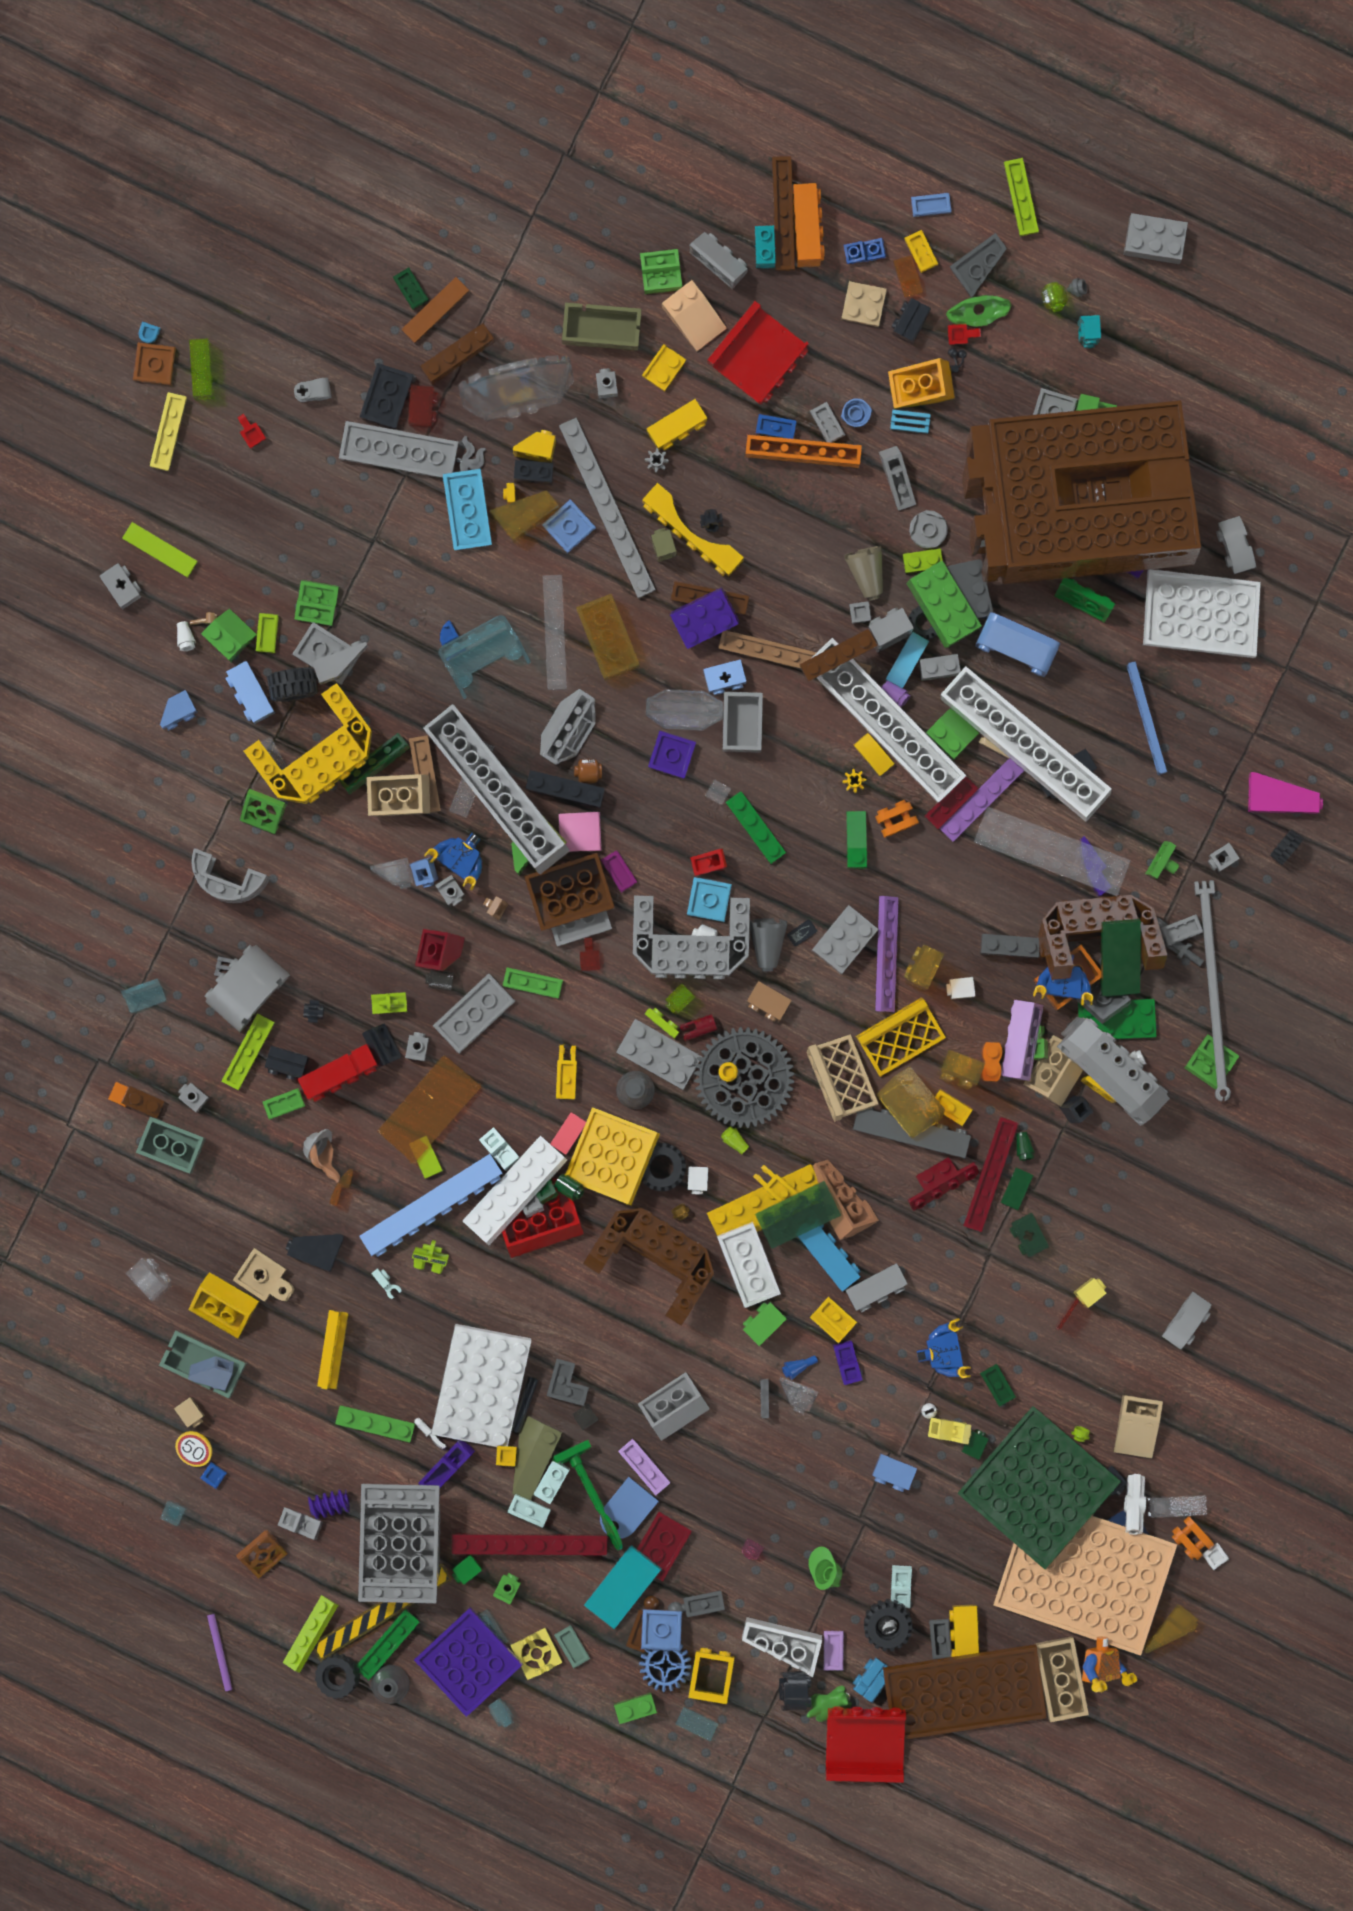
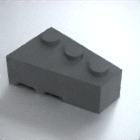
M981 559L946 566L977 619H987L990 612L993 613L987 583L983 582L981 571L983 565Z

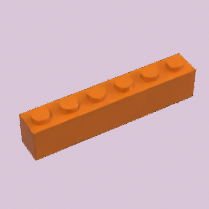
M747 435L745 457L859 468L862 445Z

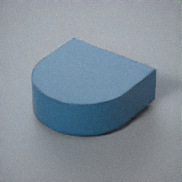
M142 321L139 329V338L144 343L152 344L157 340L161 328Z

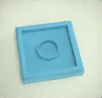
M694 877L687 915L725 922L732 884Z

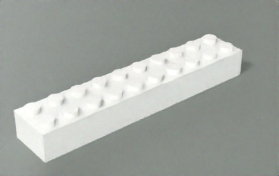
M831 638L814 656L838 645V643ZM854 659L817 677L829 692L937 803L966 776Z
M966 666L941 693V700L1085 822L1111 795L1112 789Z

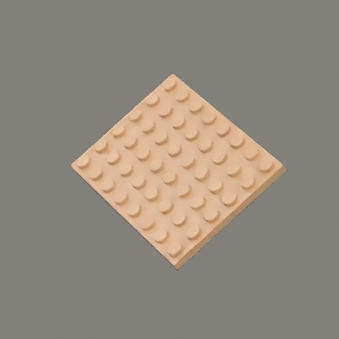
M1092 1516L1046 1570L1014 1543L993 1605L1097 1640V1637L1100 1636L1108 1637V1645L1141 1655L1177 1544L1145 1533L1131 1535L1125 1532L1126 1527Z

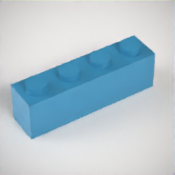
M811 1217L798 1227L794 1233L843 1292L860 1278L858 1273L861 1271L854 1263L850 1265L846 1260L849 1256L842 1248L837 1249L834 1245L836 1240L830 1233L825 1234L822 1230L824 1225L818 1218L814 1220Z

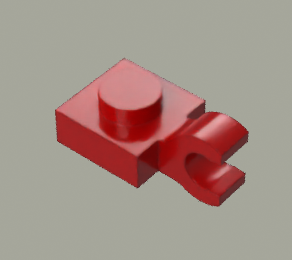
M967 323L948 325L949 345L968 343L969 337H981V329H967Z
M244 414L238 417L239 422L244 428L240 434L250 449L266 439L256 422L251 425Z

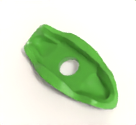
M991 295L971 297L950 308L946 316L955 324L967 323L969 326H984L1000 317L1006 316L1010 311L1011 302L1008 299ZM982 304L984 312L979 315L975 314L973 311L975 305Z

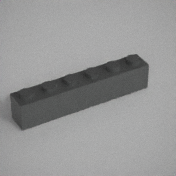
M874 1107L857 1112L852 1130L960 1158L966 1157L971 1136L967 1135L965 1130L956 1128V1132L948 1130L949 1126L937 1124V1127L930 1125V1121L919 1119L918 1122L911 1120V1116L900 1114V1117L892 1116L893 1112L882 1109L881 1113L874 1111Z

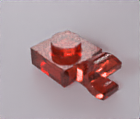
M584 938L585 952H580L581 971L600 970L599 951H593L592 938Z

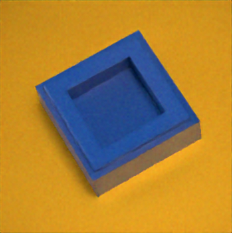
M211 1462L200 1479L217 1489L227 1472Z

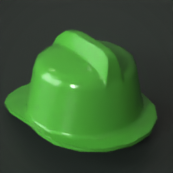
M825 1547L814 1549L809 1558V1569L816 1587L820 1590L839 1587L842 1578L840 1565L835 1562L829 1549Z

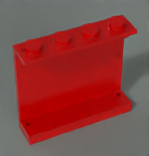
M754 301L708 358L707 363L758 404L762 405L763 402L767 403L772 398L773 394L771 392L775 387L779 389L784 383L785 379L783 377L787 372L790 374L797 366L795 362L799 357L801 359L805 357L809 351L807 349L809 343L807 341L804 343L762 310L759 303Z
M835 1706L828 1708L826 1781L904 1783L905 1710L900 1708L887 1710L879 1707L863 1709L861 1707L844 1709L843 1707Z

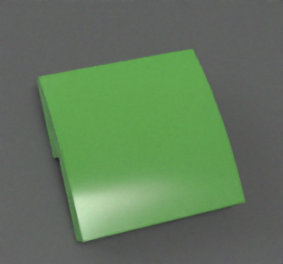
M678 249L640 253L645 294L677 291L682 288Z
M301 580L294 619L332 626L339 586Z
M1207 1034L1184 1068L1216 1090L1217 1078L1213 1037ZM1223 1045L1227 1075L1239 1055Z

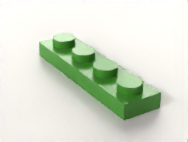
M342 1405L339 1407L335 1423L406 1442H411L415 1423Z

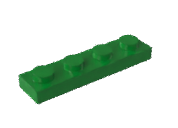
M741 791L725 802L770 865L786 854L785 850Z
M405 1609L357 1664L360 1670L359 1673L369 1681L420 1621Z

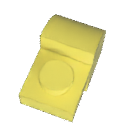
M931 1418L928 1437L969 1444L971 1425L958 1421Z

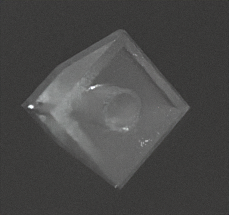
M408 858L370 866L372 873L391 885L400 887V889L410 888L411 884L415 883Z

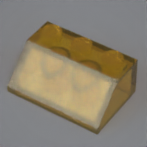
M910 1066L895 1075L877 1093V1097L911 1139L942 1120L945 1112L944 1107Z

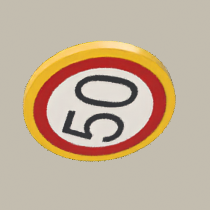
M188 1431L178 1437L175 1445L176 1452L184 1463L194 1467H201L209 1462L212 1457V1446L205 1436L198 1432Z

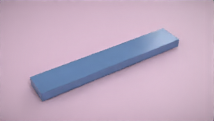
M1131 662L1127 665V670L1158 775L1165 774L1167 770L1136 662Z

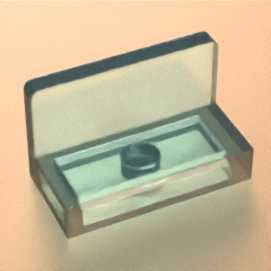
M158 978L121 991L130 1013L166 1001Z

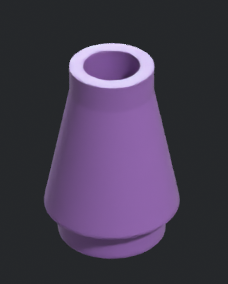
M887 681L882 686V689L899 707H903L910 698L907 690L890 681Z

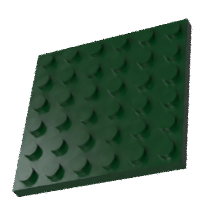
M1032 1406L957 1494L1046 1570L1118 1487L1121 1481Z

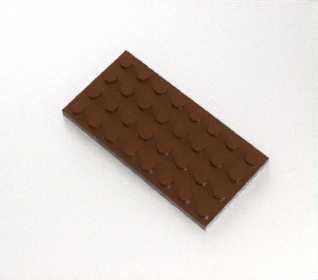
M1036 1644L883 1667L888 1709L900 1708L906 1712L904 1740L1046 1718Z

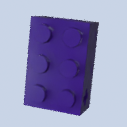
M723 587L672 611L670 614L687 649L739 624V619Z

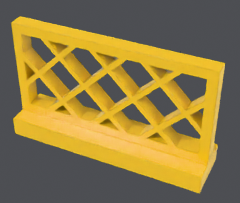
M922 997L856 1036L879 1077L946 1038ZM926 1011L929 1016L927 1024L917 1022L918 1014ZM903 1023H913L910 1034L900 1032ZM916 1024L926 1027L923 1037L913 1035ZM929 1028L936 1029L940 1035L934 1040L926 1038ZM886 1033H896L894 1044L884 1042ZM899 1034L909 1036L907 1047L897 1045ZM912 1037L922 1040L921 1047L917 1050L910 1048ZM873 1041L880 1043L877 1054L870 1052L866 1045ZM883 1044L893 1046L890 1057L880 1055ZM896 1047L906 1050L902 1059L893 1058ZM879 1057L889 1059L887 1068L879 1069L877 1065Z
M329 1310L317 1385L321 1389H337L348 1320L347 1312Z

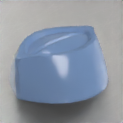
M852 399L844 405L841 419L850 426L860 427L868 422L872 409L864 400Z

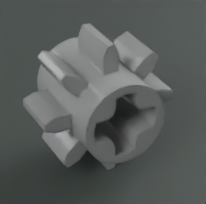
M656 448L654 453L648 451L650 458H645V462H650L647 467L648 470L654 468L655 473L660 468L665 470L663 464L669 463L668 459H664L666 452L661 454L658 448ZM660 457V464L657 462L653 464V458L658 459Z

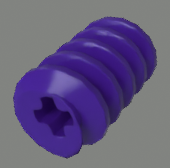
M346 1489L345 1494L338 1490L337 1496L331 1491L330 1498L325 1493H323L322 1499L315 1495V1501L308 1497L311 1515H314L316 1520L320 1518V1513L326 1518L328 1512L331 1516H334L335 1510L339 1515L342 1514L343 1508L347 1513L350 1512V1502Z

